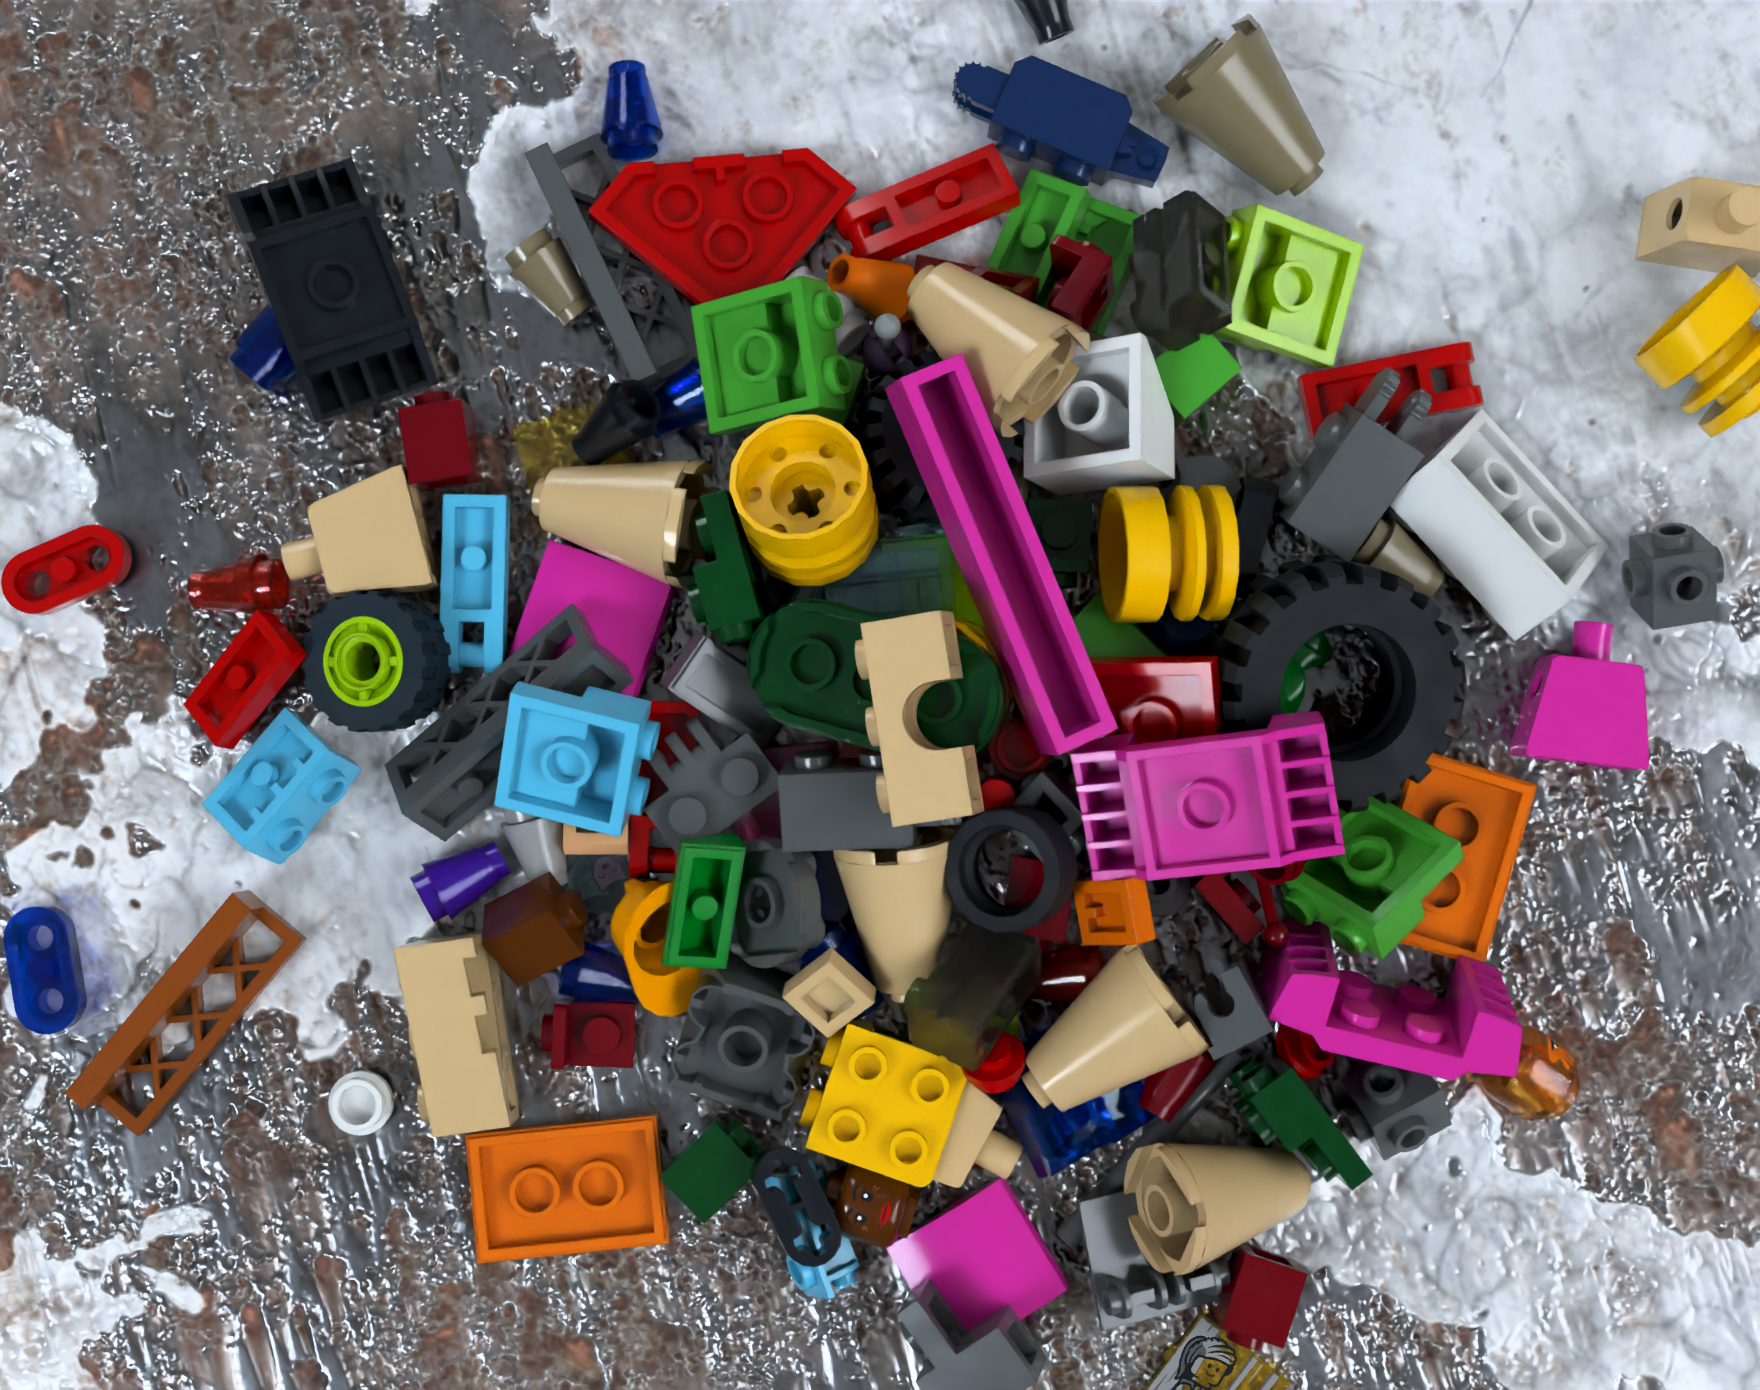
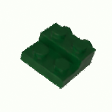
M724 489L700 496L704 513L695 516L697 532L704 552L706 554L712 552L717 560L692 567L696 584L687 586V591L697 623H706L709 631L714 632L718 645L726 644V647H734L751 642L758 626L773 613V610L766 595L765 581L760 564L753 556L732 495Z
M1269 1052L1263 1058L1258 1053H1253L1244 1058L1227 1073V1077L1231 1081L1230 1083L1241 1096L1240 1099L1232 1104L1251 1131L1258 1135L1266 1146L1275 1139L1289 1153L1297 1148L1315 1172L1318 1171L1327 1183L1334 1177H1337L1351 1190H1354L1373 1175L1295 1070L1272 1052Z

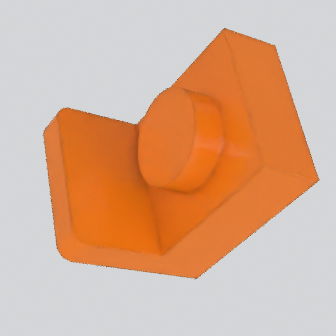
M1092 875L1076 880L1073 894L1083 945H1140L1156 939L1145 880L1133 877L1093 881Z

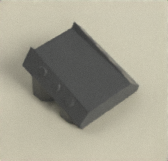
M730 949L726 969L702 968L699 980L692 993L685 1024L671 1061V1067L666 1079L668 1084L780 1122L786 1121L817 1031L816 1027L782 998L785 982L792 978L794 974L772 967H753L741 957L734 955Z

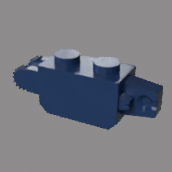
M1032 55L1016 61L1010 75L990 66L982 67L981 63L975 64L974 61L971 64L966 62L964 67L959 66V72H955L956 79L953 81L954 91H952V96H954L953 103H957V109H963V113L968 111L970 116L989 123L987 138L996 141L995 146L1001 153L1023 162H1029L1031 157L1055 166L1053 171L1057 176L1079 186H1088L1090 181L1102 186L1106 177L1153 188L1170 147L1129 123L1133 111L1125 94Z

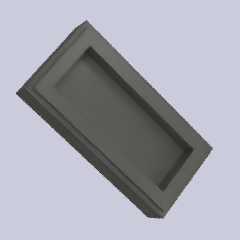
M697 630L660 683L737 736L741 737L746 732H749L764 753L784 725L771 717L761 705L763 703L758 698L756 690L752 689L747 674V664Z

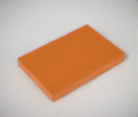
M1432 753L1425 762L1432 771L1419 784L1409 778L1400 783L1403 793L1402 796L1395 799L1394 805L1460 841L1464 859L1421 900L1425 918L1400 943L1457 960L1458 955H1463L1485 962L1538 785Z
M658 1113L470 1132L465 1135L477 1264L669 1244L670 1229L665 1183L659 1178L663 1171Z

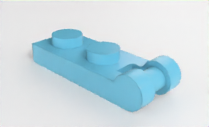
M443 494L440 622L445 629V632H443L445 641L450 644L451 655H448L449 667H451V673H462L464 667H484L485 673L490 674L507 659L509 654L507 624L511 498L507 495ZM463 623L484 624V642H464Z

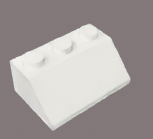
M1482 408L1415 468L1390 504L1395 510L1399 522L1407 530L1418 535L1438 557L1443 570L1452 578L1459 580L1481 604L1487 618L1497 626L1502 627L1514 641L1571 601L1610 548Z

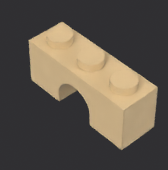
M938 610L860 624L863 639L855 641V660L861 679H869L873 706L866 707L865 722L871 745L873 747L880 746L884 773H879L876 776V792L882 813H890L892 827L970 816L984 812L974 745L956 748L939 747L925 738L919 729L916 717L919 700L927 689L940 682L963 678L953 612Z

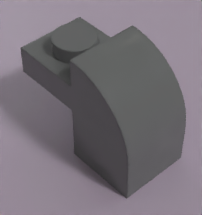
M930 1278L909 1292L896 1314L901 1320V1331L908 1344L917 1353H924L927 1356L915 1380V1383L921 1390H1026L1038 1381L1047 1358L1009 1304L970 1330H967Z

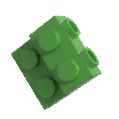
M797 276L691 306L710 434L728 435L760 427L767 422L787 415L825 416L846 410L844 394L852 390L853 373L848 360L842 354H838L834 329L841 327L843 323V308L837 294L833 290L828 289L827 282Z
M1371 796L1368 797L1369 807L1365 811L1346 813L1341 808H1338L1345 854L1306 860L1300 876L1281 885L1284 894L1282 903L1288 913L1299 923L1310 926L1317 919L1328 926L1335 942L1347 953L1359 956L1364 950H1367L1382 960L1425 918L1421 900L1464 859L1460 841L1390 802L1384 804Z

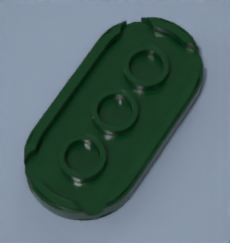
M817 598L794 601L786 604L787 606L781 607L777 612L770 614L756 629L747 654V674L752 689L756 690L758 698L763 703L761 705L771 717L786 726L880 752V746L873 747L867 734L865 711L866 707L873 706L869 679L862 680L857 669L855 641L863 639L860 624L896 617ZM957 634L963 678L940 682L927 689L917 706V723L925 738L939 747L956 748L974 745L975 753H978L993 739L1002 723L1006 708V688L1002 673L988 651L974 640Z

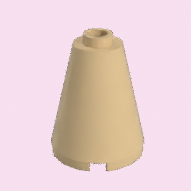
M944 262L936 267L933 265L924 267L913 278L907 290V296L910 297L907 307L908 314L942 360L962 353L992 427L1002 437H1013L1019 434L1010 425L1022 417L1029 423L1034 424L1051 408L1073 381L1080 369L1071 360L1077 346L1079 345L1088 352L1091 344L1089 333L1078 324L950 262Z
M695 459L555 467L550 470L546 479L540 478L537 481L532 495V512L535 516H539L540 525L547 532L667 585L687 589V586L695 582L694 574L687 573L692 559L705 560L706 557L697 532L695 516L704 513L700 496L716 492L714 488L704 487L703 474H714L712 466L706 461Z
M957 826L919 827L914 848L833 850V857L876 988L880 992L890 994V999L894 1002L912 1003L922 1001L928 997L929 990L936 988L940 984L953 899L946 886L945 864L950 839L959 829Z
M1138 945L1122 946L1027 1053L1025 1062L1029 1071L1024 1073L1021 1078L1042 1108L1047 1107L1053 1102L1063 1112L1192 1059L1208 1050L1209 1044L1204 1040L1205 1037L1167 983L1165 984L1158 973L1152 970L1154 968L1153 964Z
M1152 1143L1148 1146L1136 1148L1127 1162L1124 1177V1195L1136 1192L1139 1214L1128 1216L1131 1232L1141 1253L1155 1270L1162 1274L1173 1271L1175 1273L1174 1276L1189 1274L1300 1212L1305 1207L1311 1190V1178L1307 1167L1293 1152L1289 1153L1285 1148Z

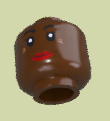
M849 1163L846 1172L833 1169L825 1195L832 1210H834L843 1237L879 1248H888L896 1242L898 1236L908 1239L922 1189Z

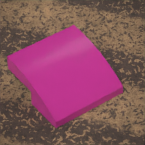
M549 539L507 659L572 603L584 612L598 643L626 664L634 681L621 691L620 694L638 698L677 587L667 585L618 562ZM573 633L557 646L553 660H557L576 643Z
M1001 1177L952 1201L944 1212L911 1228L908 1239L898 1236L896 1242L886 1248L910 1289L913 1290L930 1278L967 1330H970L1008 1304L1018 1318L1022 1320L1065 1292L1070 1286L1011 1187Z

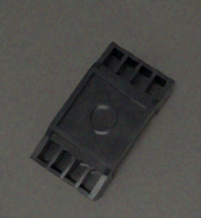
M352 157L323 167H316L303 173L290 175L273 182L263 183L240 192L227 194L237 234L248 263L253 262L293 365L296 375V387L312 426L432 387L439 383L423 341L415 312L373 204L366 194Z

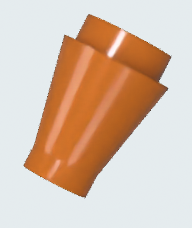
M846 253L838 255L832 261L827 274V283L831 290L843 294L876 319L884 313L896 315L900 323L911 319L907 312L910 297L907 296V290L911 281L916 276L911 266L901 262L858 258Z

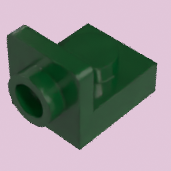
M1028 498L1027 511L1060 589L1077 588V578H1088L1092 574L1093 560H1090L1092 500Z

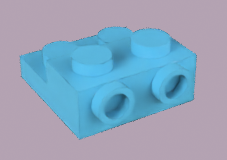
M518 681L510 693L494 806L620 837L631 814L642 815L649 794L650 778L639 776L642 759L652 760L660 733V722L649 720L652 701L588 686L583 696L580 697Z

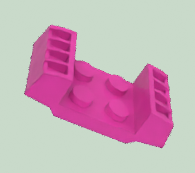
M1319 711L1272 715L1266 729L1137 744L1135 733L1101 737L1081 745L1070 753L1093 881L1133 877L1152 881L1283 867L1296 861L1345 854L1326 727Z
M1295 919L1281 920L1280 923L1284 924L1289 931L1288 942L1281 948L1267 946L1260 959L1266 1004L1268 1005V1018L1270 1020L1312 1035L1323 1051L1452 1081L1468 1072L1510 1077L1517 1076L1522 1026L1518 1021L1516 1010L1513 1008L1511 997H1509L1507 986L1504 984L1502 973L1499 969L1485 962L1458 955L1445 997L1440 999L1436 998L1428 990L1418 986L1401 985L1399 988H1393L1373 983L1368 977L1350 970L1338 971L1328 926L1318 921H1314L1310 926H1305Z

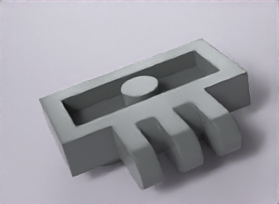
M695 715L685 724L690 735L699 742L698 746L690 751L676 731H673L664 739L679 760L669 766L665 756L657 748L652 760H647L669 790L643 810L677 856L680 840L720 834L778 791V771L749 732H746L732 744L721 750Z

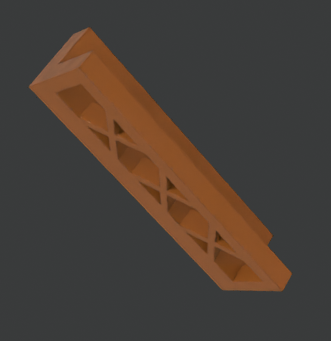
M250 890L232 893L64 1094L83 1110L100 1104L136 1136L144 1134L307 938ZM258 919L279 936L284 943L268 961L245 963L243 936ZM232 950L233 964L219 966ZM260 970L247 986L246 971ZM234 972L236 1000L228 1010L204 1012L202 988L204 982L211 974ZM191 999L192 1013L179 1014ZM219 1019L206 1035L205 1020ZM193 1021L195 1049L187 1059L164 1061L161 1035L170 1023ZM150 1048L151 1062L138 1063ZM178 1068L165 1084L164 1069ZM152 1071L154 1098L139 1114L113 1091L128 1073Z

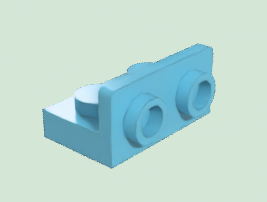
M284 707L202 805L245 850L279 865L284 863L291 854L304 844L310 831L328 810L345 796L351 783L361 773V768L350 758L335 751L299 714Z

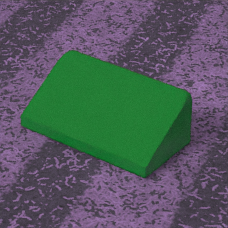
M721 833L680 840L661 961L663 966L727 968L746 847L738 834Z

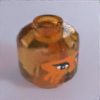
M1521 1025L1522 1039L1517 1076L1481 1074L1482 1087L1489 1097L1521 1119L1537 1122L1549 1117H1558L1569 1109L1578 1095L1580 1079L1578 1077L1577 1060L1567 1048L1538 1028Z

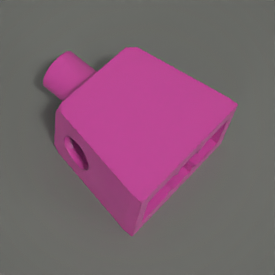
M1574 621L1570 656L1552 654L1537 658L1513 734L1509 755L1621 770H1648L1649 744L1645 672L1641 665L1610 661L1614 625L1593 621Z

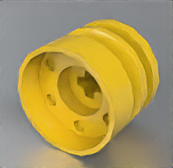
M1736 263L1725 269L1692 296L1643 344L1633 357V361L1662 390L1679 383L1689 375L1697 381L1680 404L1681 409L1687 415L1698 411L1713 399L1716 400L1698 423L1699 427L1711 438L1721 434L1737 422L1751 417L1760 410V325L1756 327L1750 321L1760 308V287Z
M787 415L763 424L743 441L731 463L729 490L753 556L771 576L795 586H823L849 576L864 563L878 539L880 513L872 488L873 483L868 463L859 441L843 425L819 415ZM812 513L814 517L809 518L807 514Z
M1218 484L1201 485L1195 492L1191 486L1176 485L1169 495L1166 507L1159 489L1154 486H1110L1104 494L1099 513L1097 567L1102 603L1110 621L1114 623L1157 622L1163 615L1167 600L1174 617L1180 621H1192L1197 615L1206 621L1223 620L1230 614L1236 597L1239 576V537L1232 498L1225 486Z

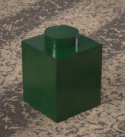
M718 1114L664 1167L659 1178L705 1224L750 1180L751 1165L758 1155L756 1151L762 1144L756 1135L738 1118H734L728 1123Z

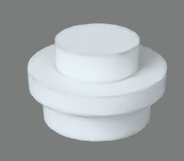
M367 1070L353 1071L340 1078L332 1087L328 1099V1109L334 1123L344 1132L358 1136L371 1134L384 1126L389 1120L394 1107V1097L389 1084L380 1075Z

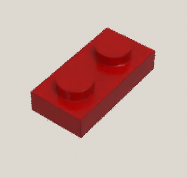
M257 609L183 705L216 747L234 749L308 654L275 613Z

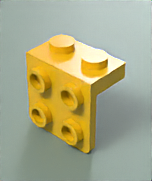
M854 1018L846 1024L844 1030H838L827 1040L820 1060V1064L831 1067L823 1091L811 1087L799 1121V1125L810 1128L805 1148L916 1187H925L931 1183L967 1081L962 1072L960 1061L873 1031L872 1023Z

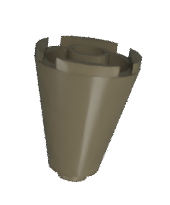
M1248 13L1231 25L1236 31L1235 34L1225 43L1216 37L1165 85L1169 93L1156 96L1153 102L1162 114L1276 196L1287 190L1293 196H1297L1311 186L1323 173L1324 170L1318 163L1324 157L1325 150L1263 29L1252 15Z

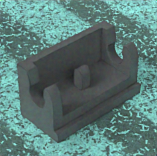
M1247 946L1231 954L1233 963L1229 969L1222 972L1224 987L1220 989L1219 980L1212 973H1208L1205 978V990L1217 1014L1211 1010L1209 999L1202 992H1198L1194 999L1195 1012L1211 1040L1208 1051L1214 1061L1274 1031L1276 1025L1275 1021L1268 1018V1005L1266 1004L1262 972Z

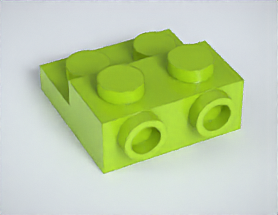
M1260 204L1232 210L1231 216L1225 217L1215 231L1213 250L1221 254L1215 278H1209L1199 292L1197 311L1205 316L1203 324L1216 338L1252 351L1267 349L1317 368L1333 367L1364 244Z

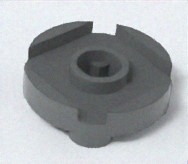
M779 837L744 840L742 842L746 847L731 943L739 942L743 951L750 955L741 958L753 967L770 968L794 963L801 959L808 949L819 947L825 936V924L821 917L820 892L815 877L817 869L815 857L811 851L783 852L782 838ZM769 895L771 908H765L764 896Z

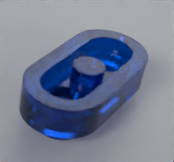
M42 905L25 908L10 919L4 932V947L14 1008L18 1019L27 1029L38 1034H53L75 1025L81 1019L86 1008L87 996L76 929L71 918L57 907ZM41 926L48 927L53 934L52 944L47 949L40 946L37 941V932ZM52 988L58 990L63 996V1005L59 1011L51 1009L47 1003V995Z

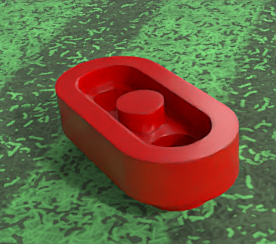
M99 525L79 527L14 556L7 563L2 574L1 586L3 594L9 604L21 612L41 616L53 614L120 584L126 578L131 567V549L125 538L112 529ZM104 547L109 555L108 563L103 569L96 570L92 564V556L96 550ZM46 573L50 578V588L45 594L38 595L34 588L35 579L40 574Z

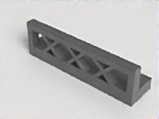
M598 132L554 154L547 142L525 152L524 154L632 380L640 381L651 389L699 366L695 333L673 286L644 262L632 258L633 254L626 248H624L623 254L598 246L593 237L596 224L589 218L586 222L577 204L578 202L591 207L619 174L600 133ZM596 154L604 171L596 197L570 189L562 169ZM604 258L619 263L614 279ZM628 267L654 276L658 288L650 310L624 302L620 289ZM664 299L674 319L659 314ZM631 315L646 319L641 335ZM655 323L680 331L690 352L656 368L646 348Z
M571 603L385 764L402 815L446 842L495 800L509 701L505 700L510 687L522 676H526L524 683L580 697L583 696L588 686L620 693L634 681L626 664L598 643L584 612ZM573 633L576 643L557 660H553L557 646ZM478 717L473 732L463 741L458 742L464 726L473 718ZM428 757H431L426 772L413 783L410 773Z

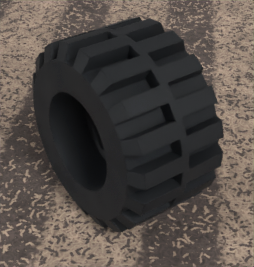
M934 351L921 353L913 362L908 358L896 365L860 405L855 415L860 420L851 429V434L859 441L867 460L873 483L872 488H876L883 496L877 505L887 513L895 506L902 508L900 519L910 523H914L921 516L925 517L926 526L940 525L941 522L885 388L906 375L943 361L941 358L937 360ZM1015 422L1010 425L1019 433L1013 437H1002L994 430L1010 470L1021 462L1024 449L1015 446V443L1025 436L1024 422Z

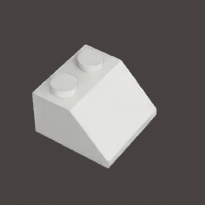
M1140 332L1091 341L1088 352L1078 345L1071 360L1080 369L1073 381L1051 408L1034 424L1029 423L1024 418L1023 477L1058 496L1104 490L1110 486H1131L1175 479L1174 415L1147 337Z

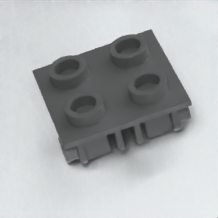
M1124 1190L1076 1202L1101 1331L1220 1301L1219 1294L1222 1287L1230 1284V1272L1224 1260H1213L1189 1274L1174 1276L1175 1273L1173 1271L1163 1274L1158 1272L1143 1256L1131 1232L1128 1216L1139 1214L1136 1192L1124 1195Z

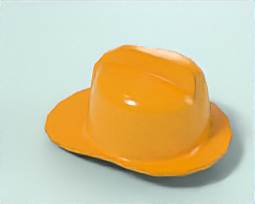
M629 879L624 882L625 895L616 906L611 918V938L624 958L634 992L642 1006L657 1016H677L688 1011L690 999L699 980L702 968L663 966L661 963L674 880L670 882H642L637 879Z

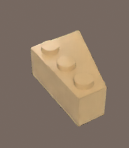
M483 931L419 939L393 949L409 1022L410 1048L413 1057L416 1058L421 1080L417 1088L419 1114L423 1122L430 1123L433 1138L510 1127L520 1118L499 964L482 945Z

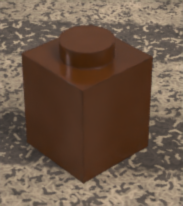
M549 871L484 905L482 945L515 985L520 987L584 954V925L588 923V914L577 893L571 889L565 891Z

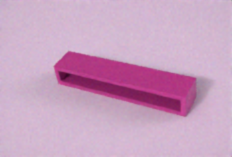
M962 353L898 379L885 388V391L1037 753L1061 755L1118 729Z

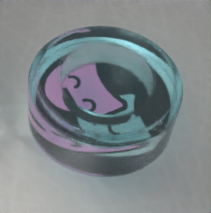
M582 855L573 863L568 874L569 882L567 885L568 890L575 891L580 897L587 912L605 914L615 910L625 895L624 882L633 878L629 877V864L620 855Z

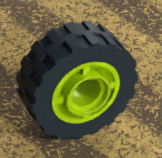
M352 591L346 593V596L343 598L335 597L326 603L328 607L323 612H317L312 619L313 625L310 631L306 632L302 643L305 644L304 651L308 654L301 662V668H304L305 680L303 682L306 691L310 692L314 699L312 703L319 712H324L328 715V720L336 726H347L349 731L383 732L406 729L416 725L415 721L418 719H424L434 711L432 709L437 701H441L446 692L444 690L446 679H450L451 667H449L448 655H451L450 644L445 641L443 635L445 629L440 620H435L431 615L432 610L424 603L415 602V597L405 593H394V591ZM375 650H377L380 657V666L377 673L372 663Z

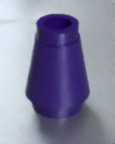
M492 840L483 846L479 845L423 863L421 865L424 870L411 876L410 879L432 920L436 922L449 915L451 920L498 884L500 879L510 875L511 872L495 842Z

